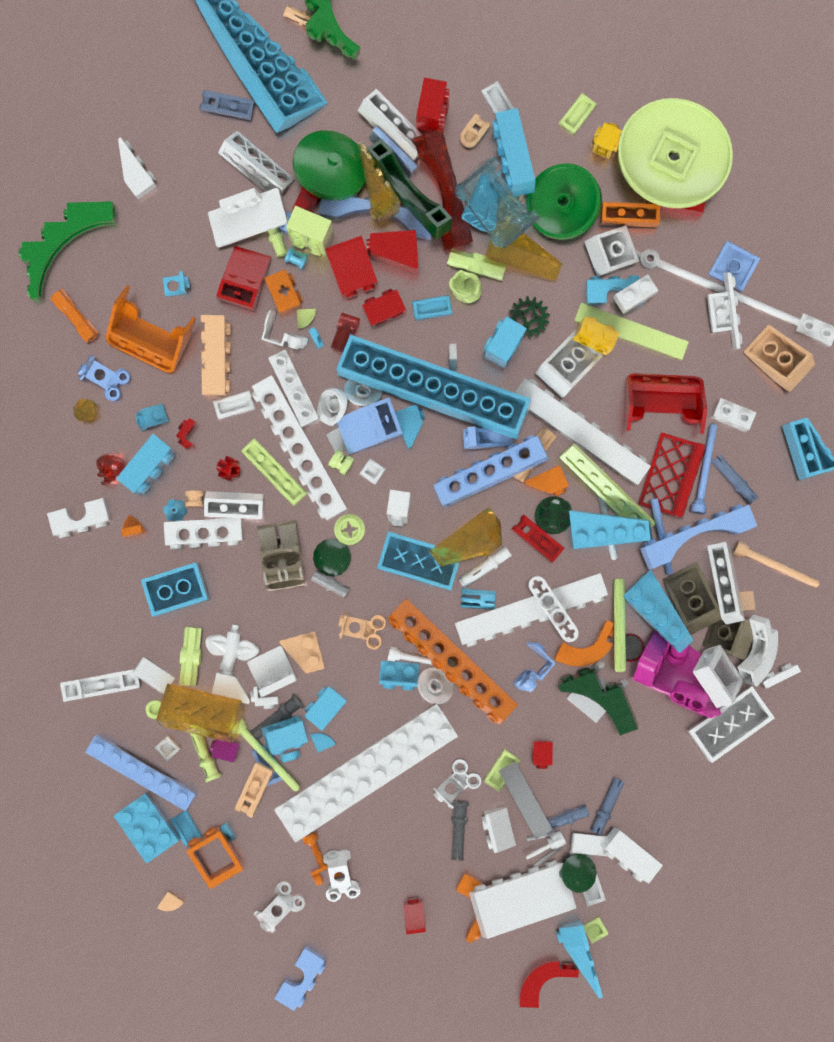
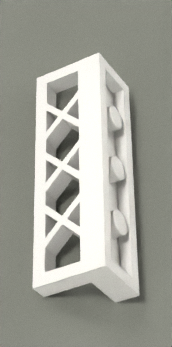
M238 131L224 140L218 152L264 192L278 188L282 195L284 190L295 180V178ZM237 139L242 145H238L233 140ZM249 152L254 153L257 157H252ZM263 164L270 166L271 169L265 168ZM278 176L283 177L286 182L283 183Z

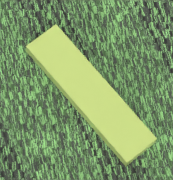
M255 438L241 450L293 506L307 494L297 481Z

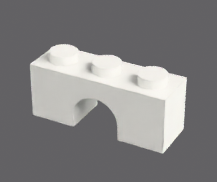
M100 498L84 503L86 514L78 521L72 519L67 508L47 513L53 536H59V539L71 536L70 532L77 531L78 533L89 531L88 527L96 525V528L107 526V522L111 521L106 499Z

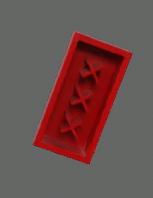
M424 77L416 114V129L422 135L439 138L440 132H444L445 116L448 113L450 89L447 88V82Z

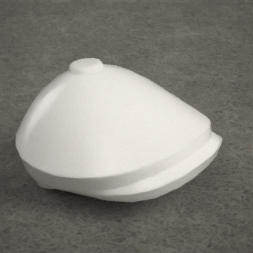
M328 388L321 394L317 414L324 424L333 426L341 420L348 404L346 394L339 388Z

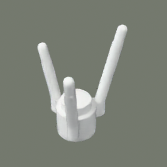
M552 830L537 838L550 837L547 839V845L527 855L526 859H530L549 848L553 850L534 864L533 867L541 865L556 852L563 849L562 846L566 845V841L560 831L555 833ZM534 836L526 837V841L536 840Z

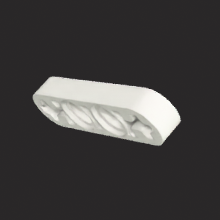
M540 576L531 578L528 583L531 593L562 639L567 642L575 641L578 637V629L546 581ZM534 580H536L537 582H542L540 587L543 591L546 588L548 590V592L542 594L540 598H538L537 594H539L540 591L537 588H532V586L534 585ZM547 595L553 598V604L550 607H546L542 602L543 598ZM556 612L564 614V620L561 623H557L553 619V615ZM568 620L570 624L566 626L569 630L573 629L575 631L573 633L574 637H565L566 630L564 627L560 630L558 626L564 625Z

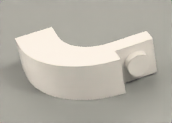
M753 615L749 618L753 633V646L748 657L738 666V670L744 680L743 683L757 687L767 677L776 659L778 631L771 628L769 619Z

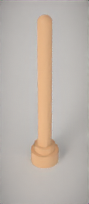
M740 540L734 547L733 555L738 557L747 556L813 587L820 585L818 580L750 550L746 543Z

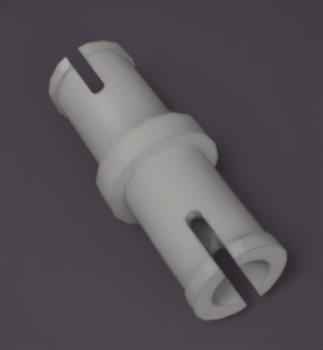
M315 570L311 581L325 587L326 591L330 590L342 596V598H345L350 588L336 581L334 577L330 578L318 570Z

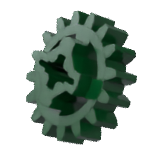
M526 296L525 301L519 298V304L513 303L512 306L515 310L509 311L513 315L509 318L517 322V319L521 320L523 326L527 328L524 337L526 334H529V338H532L533 333L539 336V330H546L543 325L549 324V321L545 320V318L550 317L549 313H545L548 307L541 306L542 300L537 303L536 297L532 301L528 296ZM529 305V308L525 310H519L521 307ZM535 308L539 309L542 317L536 313ZM528 313H531L532 318H534L530 322L526 321L527 317H525ZM539 324L535 329L529 330L530 326Z

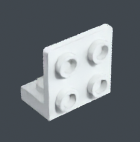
M282 646L274 648L247 662L258 685L261 697L298 680Z

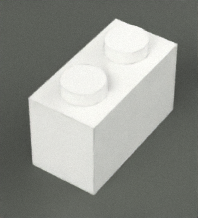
M646 275L615 294L613 299L624 314L655 295L658 289L650 276Z

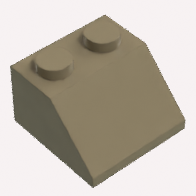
M745 619L744 621L726 625L723 620H720L710 625L703 646L711 648L721 645L727 655L745 660L753 640L750 621Z

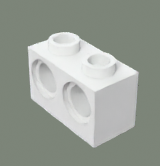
M720 398L717 400L710 418L747 432L750 430L756 412Z

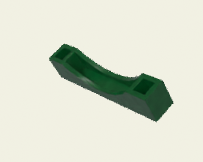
M380 139L367 147V163L431 236L437 240L451 231L452 217L440 204L430 200L413 184L401 167L394 152L384 140Z

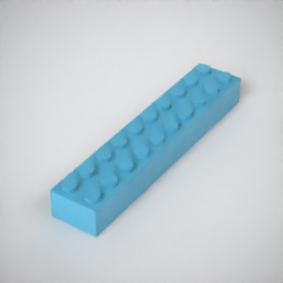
M351 334L336 368L338 376L516 440L519 437L531 406L530 398Z

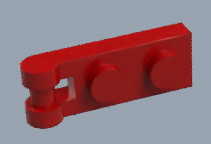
M524 514L520 517V522L511 528V530L551 563L565 549ZM526 525L531 528L527 534L522 531Z

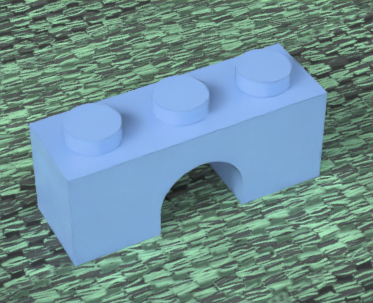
M305 946L295 963V966L303 971L304 979L299 983H292L285 979L274 999L293 1011L296 1007L300 1008L306 999L304 997L307 990L311 991L316 983L313 980L316 974L321 975L326 966L324 963L325 957Z

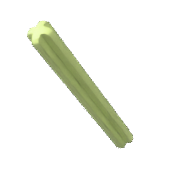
M624 579L614 580V669L616 672H624L626 670Z

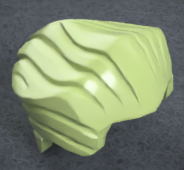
M460 270L450 278V290L460 302L472 303L480 298L482 285L476 274Z

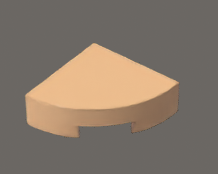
M168 891L157 908L163 911H173L179 908L184 901Z

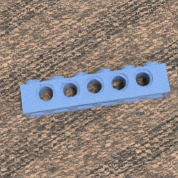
M531 435L525 438L524 442L519 445L516 443L506 447L507 450L502 453L495 452L489 455V459L485 461L478 460L472 463V467L466 470L462 468L455 471V475L449 478L445 476L438 479V483L433 486L442 506L445 508L452 506L549 460L550 458L541 438ZM528 449L530 455L523 459L521 453L523 450ZM509 457L512 458V464L509 467H505L504 460ZM489 466L495 467L492 475H487L486 471ZM472 474H477L478 476L475 483H470L469 481ZM455 482H459L460 489L454 492L452 486Z

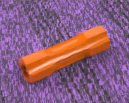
M62 288L55 292L50 298L51 301L68 317L84 341L88 343L96 338L99 332L76 308L73 300Z

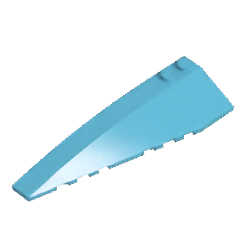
M195 0L227 59L276 133L292 127L327 105L328 102L308 72L303 67L299 70L294 64L296 60L291 55L287 56L281 50L282 46L272 41L268 37L269 34L247 12L244 13L235 0Z

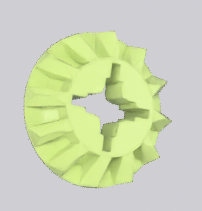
M344 515L335 524V536L343 544H356L364 536V523L356 515ZM348 521L351 527H358V529L352 531V538H350L348 532H341V530L347 528Z

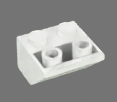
M503 806L484 811L485 816L481 817L484 830L489 832V835L486 836L489 849H493L494 853H498L516 846L507 807Z

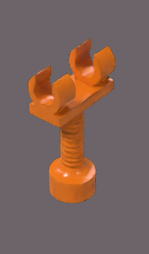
M316 831L303 837L302 840L305 845L310 846L319 865V868L311 871L316 886L323 884L320 872L327 870L328 864L324 863V858H322L323 856L318 849L316 841L319 838ZM341 872L335 873L334 878L341 876Z

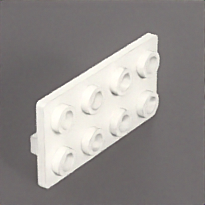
M255 188L219 200L221 208L208 212L215 243L218 248L288 223L278 188L259 193Z

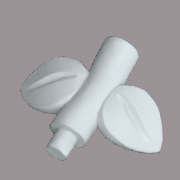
M232 624L231 631H227V637L215 634L207 637L205 640L206 647L211 654L223 656L219 667L221 670L232 672L236 659L249 661L259 653V648L254 643L248 640L240 641L241 634H238V625Z

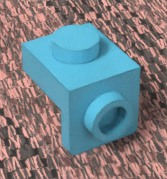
M163 404L147 407L136 413V423L141 431L169 422Z

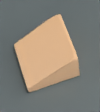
M753 591L739 592L743 611L756 610Z

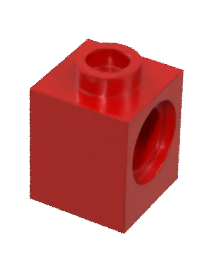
M552 741L532 742V764L536 765L537 769H548V765L553 764Z

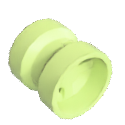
M337 449L328 466L333 469L337 468L341 474L345 475L354 459L350 456H344L343 452Z

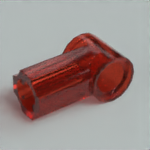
M341 313L331 348L340 352L344 351L350 334L355 335L360 318Z

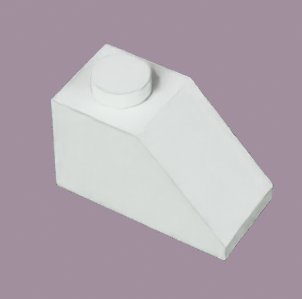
M222 670L221 673H216L211 696L245 704L251 703L249 695L238 677L233 676V672Z

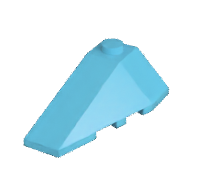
M581 920L559 925V931L556 932L559 943L563 942L565 949L598 998H603Z

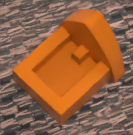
M128 515L121 529L122 537L126 538L144 534L145 530L142 524L133 516Z

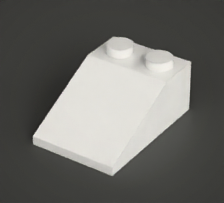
M575 331L535 372L562 399L604 356L572 340Z

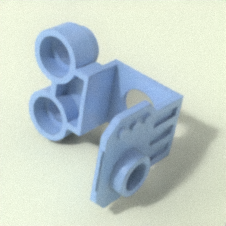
M91 355L86 363L79 367L77 372L79 374L78 378L82 380L85 377L104 388L105 398L111 401L117 400L120 396V390L117 385L118 383L125 384L129 381V372L123 368L112 371L94 360L95 356ZM97 369H102L105 372V377L102 380H97L94 377ZM121 373L125 374L124 380H120L119 378ZM111 390L116 391V394L113 397L110 396Z
M527 642L526 644L542 657L546 663L537 674L528 669L521 673L513 683L519 690L532 692L537 686L536 680L541 681L555 664L544 652L546 649L538 642L536 644Z

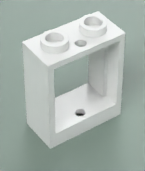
M721 645L705 649L693 670L694 675L716 708L727 707L734 703L744 680Z

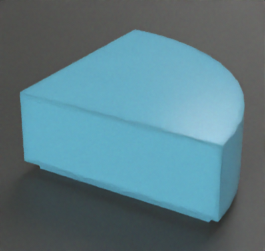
M313 327L308 330L317 348L324 347V343L316 328Z
M322 733L310 735L318 752L336 745L334 740L328 735Z
M228 822L220 826V830L227 836L228 841L232 842L237 839Z

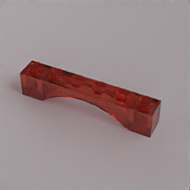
M439 130L413 138L418 157L425 162L437 180L441 191L443 208L452 217L451 231L441 236L444 250L473 242L468 222L462 219L464 207L443 131Z

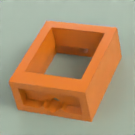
M220 826L209 828L205 831V835L200 838L194 837L186 845V852L209 889L214 888L244 870L242 861L226 835L220 830ZM218 838L233 862L209 875L194 851Z

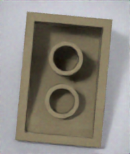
M698 562L663 579L680 617L691 635L722 620L718 601Z

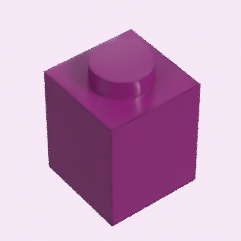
M217 737L216 741L212 740L210 752H213L212 757L234 763L237 758L240 742Z

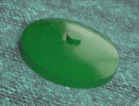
M330 130L312 132L301 139L293 154L292 165L297 180L308 192L321 199L341 201L351 198L361 190L367 179L368 163L364 152L355 141L339 132Z
M570 163L557 164L542 171L535 178L534 193L527 194L526 198L527 214L534 227L545 236L558 240L575 238L586 232L595 223L602 206V193L597 180L585 168Z

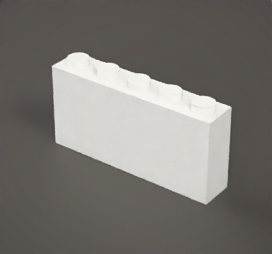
M556 860L545 863V867L539 868L536 866L527 869L528 872L521 875V872L509 875L510 879L504 881L503 878L493 880L492 885L486 887L485 884L475 886L474 891L469 892L482 938L489 939L576 909L572 891L565 886L562 878L559 876V870L562 868L563 863H558Z

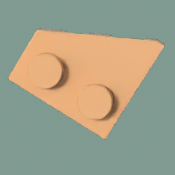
M316 632L279 641L305 673L325 669Z

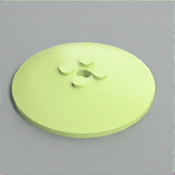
M668 98L646 104L628 119L619 139L618 160L625 179L644 199L663 207L688 208L707 201L721 189L731 170L733 150L727 130L711 111L689 100ZM676 153L679 159L671 160L669 154Z

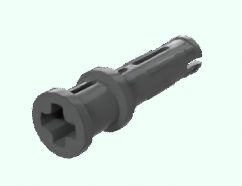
M294 693L291 699L284 704L281 703L276 712L250 730V732L254 735L260 731V733L254 736L256 740H259L263 736L261 728L281 722L285 718H291L295 711L299 708L303 709L305 706Z
M452 801L454 810L451 821L454 824L451 860L457 861L458 853L459 861H463L465 824L468 822L466 814L469 802Z

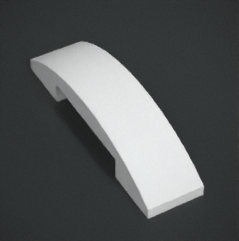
M133 670L62 682L60 686L63 702L140 688L139 678L132 674Z

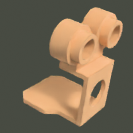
M345 612V616L341 615L339 626L342 627L339 634L340 639H342L343 635L366 640V644L370 649H378L381 646L382 640L376 634V630L379 631L385 627L386 621L384 617L376 615L371 621L349 617L347 616L348 612ZM376 619L382 621L381 626H375L374 622ZM352 622L360 624V631L358 633H352L349 630V625ZM376 638L378 640L377 645H372L370 640Z

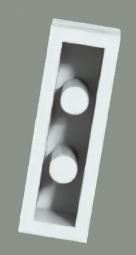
M206 491L204 516L262 519L264 494Z
M615 827L600 845L605 849L603 853L610 859L615 857L619 861L618 865L625 871L630 869L633 872L632 877L640 883L645 881L649 884L663 866Z

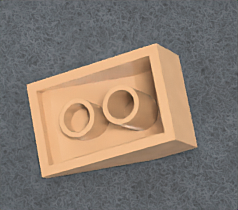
M769 324L744 350V354L789 392L794 389L815 365L813 355Z

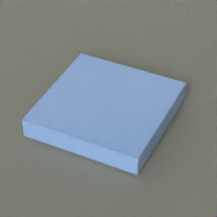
M726 241L708 275L724 283L723 273L731 272L732 276L735 277V287L733 288L742 293L760 258Z

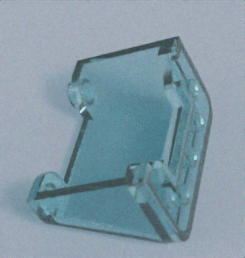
M493 156L484 159L456 186V195L471 209L492 237V243L496 247L505 248L538 221L540 217L535 210L530 213L526 209L528 206L521 204L500 176L502 174L501 170H496L499 162Z

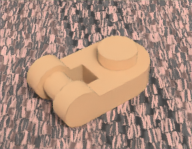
M476 113L460 135L461 144L466 148L475 147L492 124L488 121H483L481 116ZM475 125L481 128L479 132L473 128Z

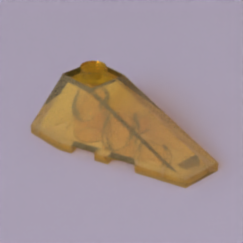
M363 142L359 143V152L371 207L369 212L374 220L377 218L379 223L400 213V201L389 182H384L385 180L380 168H374L375 162Z

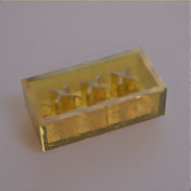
M167 683L156 720L162 727L234 743L244 705L238 699Z

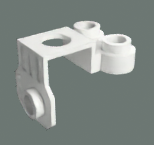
M269 310L265 318L264 332L261 340L280 346H288L293 349H304V345H307L308 337L299 334L284 333L282 342L269 338L277 315V310Z
M463 759L455 760L452 765L454 773L437 789L433 788L435 791L433 795L441 803L445 801L452 809L454 806L451 802L467 787L476 789L481 785V778L477 773H470L469 775L466 773L468 765ZM458 763H462L464 765V768L462 770H458L456 768V765ZM471 777L477 778V782L475 784L470 783ZM447 784H455L456 792L454 794L446 793L445 786Z
M332 850L323 855L324 863L328 864L331 882L326 888L327 899L335 902L341 898V893H345L349 898L359 896V883L351 881L349 877L347 861L351 858L350 851ZM342 872L345 874V878L334 879V874Z
M283 881L277 884L275 887V894L277 896L264 911L259 912L257 910L253 913L261 922L260 926L266 932L270 931L273 933L276 931L275 926L290 911L298 912L305 906L303 897L299 895L290 896L292 889L288 882ZM286 886L287 892H283L281 887ZM295 900L300 901V906L295 905ZM275 905L280 906L282 909V914L279 917H275L271 912L272 907Z

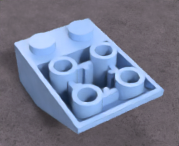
M390 398L346 414L337 422L349 455L403 436Z

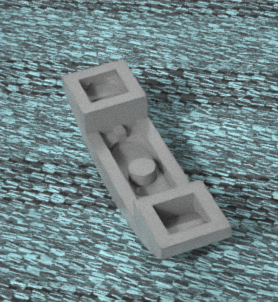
M516 761L499 770L535 839L552 831V827Z

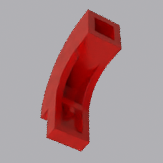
M558 958L547 959L533 966L527 972L520 985L519 1007L539 1008V993L543 984L555 977L579 978L578 967L574 966L573 963H563V966H560Z

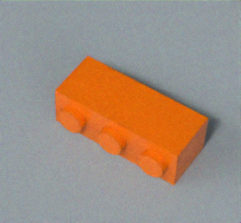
M619 202L602 203L600 225L658 227L660 224V205Z

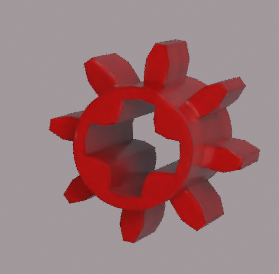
M226 456L225 459H220L216 466L219 472L218 476L228 481L231 480V477H237L240 472L239 461L229 456Z

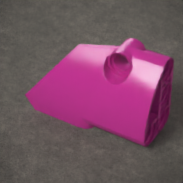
M655 630L639 660L633 680L670 696L674 703L708 718L722 714L720 708H716L693 673L701 654L693 649L690 644L679 653Z

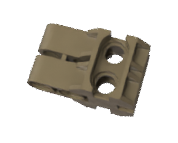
M296 520L279 522L280 536H277L275 523L257 526L262 572L267 592L305 586Z

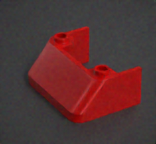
M641 373L628 375L625 407L627 431H631V422L642 419L645 412L680 413L688 423H699L700 434H704L708 408L703 379L697 376Z

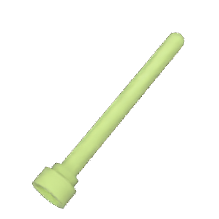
M239 718L234 722L230 729L235 734L242 735L293 791H298L300 786L250 734L245 721Z

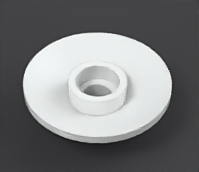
M348 380L344 386V393L347 399L359 406H367L378 402L382 396V391L352 380Z
M436 668L424 670L418 677L417 685L421 696L426 701L439 705L446 703L452 697L453 683L447 680L444 672Z

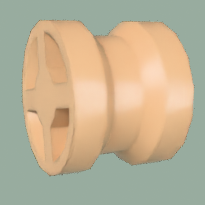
M185 491L187 496L185 507H204V502L202 501L204 491Z

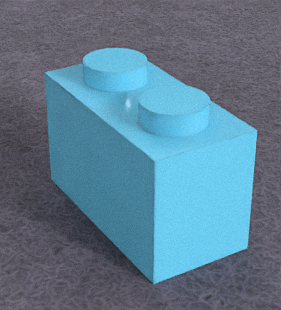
M331 686L327 689L323 687L317 694L319 699L316 703L311 702L305 709L307 712L305 717L321 731L347 702Z
M298 716L261 728L267 749L271 755H280L287 749L299 748L308 742L303 722Z

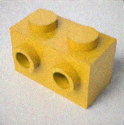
M604 122L603 127L598 126L592 140L595 142L592 152L607 159L610 158L612 151L617 152L622 132L619 126L611 122Z
M585 316L579 322L572 340L607 356L614 349L620 332L610 325L599 323L593 317Z

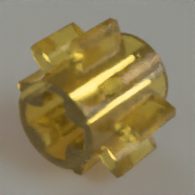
M81 398L73 407L74 416L82 422L87 420L89 423L98 414L96 412V404L90 399L84 401Z

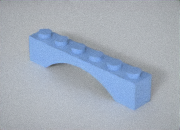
M357 195L341 201L321 199L318 213L321 217L338 221L346 216L357 213L381 214L397 221L407 231L416 230V237L431 240V234L405 205L398 207L395 206V203L389 201L379 203L376 202V199L365 197L364 200L358 198Z
M736 505L731 508L732 512L727 514L725 511L714 514L715 518L708 521V518L697 521V526L691 528L690 525L679 529L680 533L674 535L673 532L662 535L663 540L656 542L655 539L645 542V547L640 548L648 569H654L671 562L682 544L699 533L721 531L736 535L757 527L750 506Z
M99 734L94 736L85 752L184 811L188 810L198 793L183 783L146 765Z

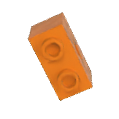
M286 269L264 278L280 316L301 307L300 301H303L299 290H294L292 285L295 283L291 273L287 274ZM284 287L288 290V295L286 296L282 293V288Z

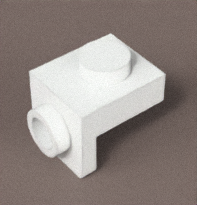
M258 686L253 687L254 691H250L251 702H255V706H264V709L275 708V704H279V696L260 697Z

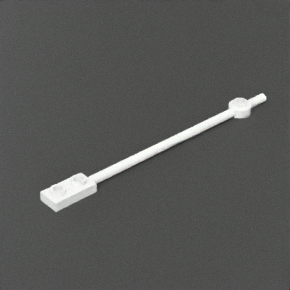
M635 249L641 265L646 269H653L657 266L718 293L725 292L724 286L660 260L659 254L653 249H648L644 252ZM647 256H652L654 260L649 262ZM734 291V295L737 296L739 302L796 325V333L829 347L832 345L834 326L804 313L799 319Z

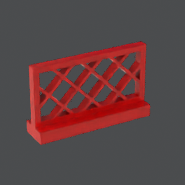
M661 432L638 505L652 509V505L644 503L645 496L653 492L656 498H658L655 490L665 485L670 495L661 500L658 498L661 513L683 520L706 445ZM664 438L672 440L675 447L665 452L662 447ZM685 444L693 446L691 454L683 457L679 447ZM677 449L681 459L671 464L667 454ZM665 455L669 465L659 470L656 461ZM683 461L686 470L677 475L673 466ZM671 467L676 477L665 482L661 472ZM659 473L664 483L653 488L650 482L651 477ZM677 479L680 489L671 493L667 484ZM671 497L675 503L673 510L664 509L661 502Z

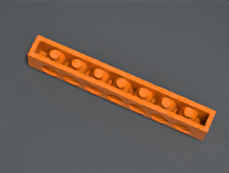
M407 598L387 618L394 629L400 630L404 634L403 637L406 641L413 643L421 655L427 656L436 669L446 674L445 677L448 681L455 683L463 695L469 696L478 709L488 714L487 717L491 722L499 725L518 706L511 697ZM405 620H411L413 622V627H409L406 624ZM419 634H426L427 640L421 639ZM434 646H438L441 649L440 654L434 651ZM447 660H453L455 662V667H451L448 664ZM462 672L468 674L469 680L462 678ZM476 686H480L482 688V694L476 691ZM490 699L496 701V707L491 706Z

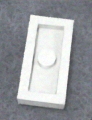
M788 663L780 667L781 671L774 673V671L770 672L761 682L762 687L767 689L801 672L798 665Z

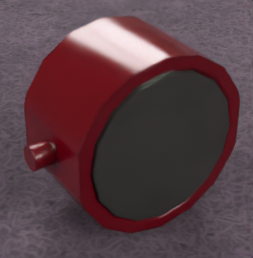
M625 633L626 661H637L644 652L643 640L636 634Z

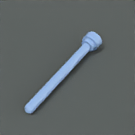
M711 423L709 426L697 499L694 500L690 512L697 514H706L707 509L704 498L717 430L715 423Z

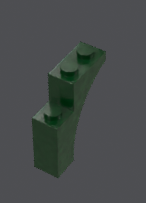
M589 667L580 670L577 675H565L559 681L558 687L560 692L583 695L599 704L612 718L620 736L638 729L639 724L622 682L618 684L612 682L603 689L596 669H590Z

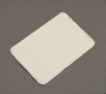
M339 428L326 434L335 452L337 449L341 452L346 450Z

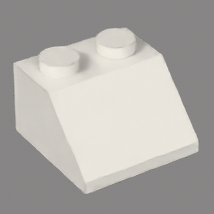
M627 226L595 235L584 241L598 277L639 262Z

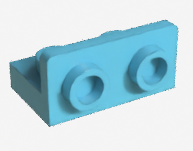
M381 661L379 684H382L383 688L386 689L402 686V690H414V687H418L419 663Z

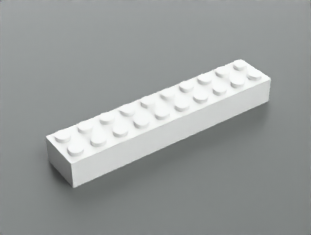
M434 704L276 807L274 811L294 842H297L454 740L458 735L439 705Z

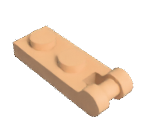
M259 762L255 763L236 804V811H242L250 818L254 817L274 772L273 769ZM245 802H250L251 806L246 805Z

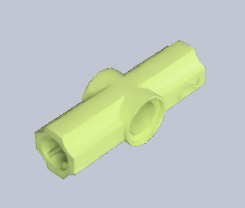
M453 248L447 265L466 270V272H472L476 276L483 275L502 281L506 269V264L490 260L484 255L478 253L470 254Z
M185 627L184 643L180 653L181 671L179 685L196 686L198 666H200L202 651L200 644L202 628Z

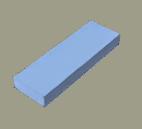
M376 126L372 130L369 139L373 143L383 139L392 149L401 167L410 178L414 174L417 164Z

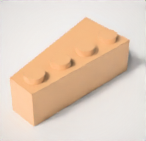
M201 315V322H204V329L201 331V340L204 345L201 351L202 364H204V367H202V395L227 396V392H230V380H227V373H230L231 370L230 361H227V354L231 353V343L227 342L228 335H231V323H228L224 315Z

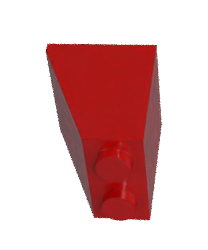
M416 230L370 233V239H366L367 253L371 254L373 260L414 275H419Z
M362 235L325 248L342 298L346 297L349 299L357 296V292L362 290L369 292L375 289L378 281Z

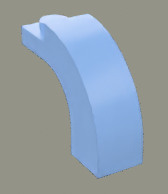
M473 426L463 429L464 449L503 448L515 444V439L485 428Z

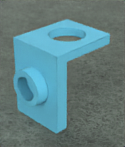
M179 271V276L163 277L165 296L188 294L187 288H190V281L183 271ZM170 281L178 282L179 288L176 291L168 289Z

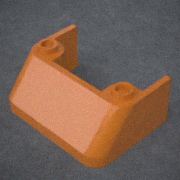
M127 285L113 304L105 336L107 343L164 372H173L191 338L196 318L192 317L185 328L176 326L172 333L138 317V307L127 300L130 286Z

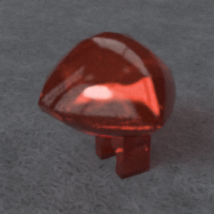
M112 452L104 454L96 460V466L100 471L97 473V476L104 477L101 484L108 485L112 481L119 483L116 478L125 468L123 458L119 454Z

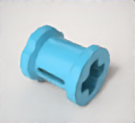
M291 246L284 262L293 263L302 270L309 254L298 252Z

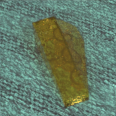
M500 220L496 222L484 255L553 281L557 280L563 264L516 226Z
M488 507L429 552L441 567L466 559L471 560L479 556H487L502 545L501 522L490 507Z

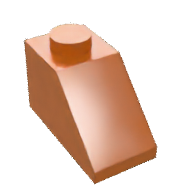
M560 465L524 481L527 487L549 495L555 493L556 496L567 492L565 488L569 487Z

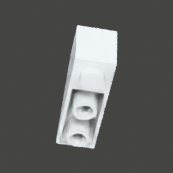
M120 137L118 142L124 181L139 200L156 188L154 183L156 179L150 170L146 172L142 166L145 164L139 156L135 157L131 151L134 149L127 140L123 142Z

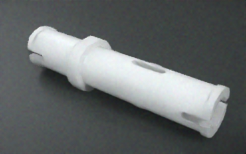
M504 547L494 555L487 556L488 559L471 569L458 580L465 588L493 568L497 569L499 564L512 555ZM481 570L478 574H476L475 576H473L474 573H476L477 571Z

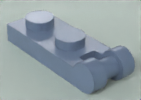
M203 90V101L200 103L199 110L251 120L255 104L254 100ZM211 99H215L214 105H210Z

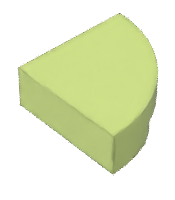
M316 309L297 310L298 329L307 327L313 321Z

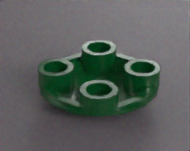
M557 496L543 499L535 511V519L538 526L550 534H560L567 530L571 525L569 511L572 510L571 505L568 501Z
M330 538L323 540L317 545L314 550L313 561L319 572L326 576L334 577L341 575L347 570L351 563V554L346 544L341 543L338 539Z
M583 854L571 855L565 860L562 868L559 870V876L562 878L565 886L575 893L586 892L596 881V866L592 859Z

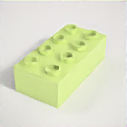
M295 206L286 226L293 246L299 249L308 248L310 253L319 257L321 254L326 256L325 248L330 247L335 235L331 220Z

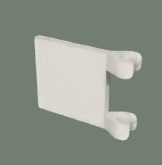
M600 659L591 669L595 668L598 674L605 666L604 661ZM599 676L603 689H605V686L609 683ZM622 679L619 683L622 682L625 690L629 683L627 680ZM570 693L567 697L571 703L596 723L606 712L595 701L583 695Z

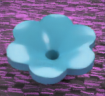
M170 499L167 505L164 506L163 512L166 514L168 521H182L183 516L187 514V508L184 507L182 500Z

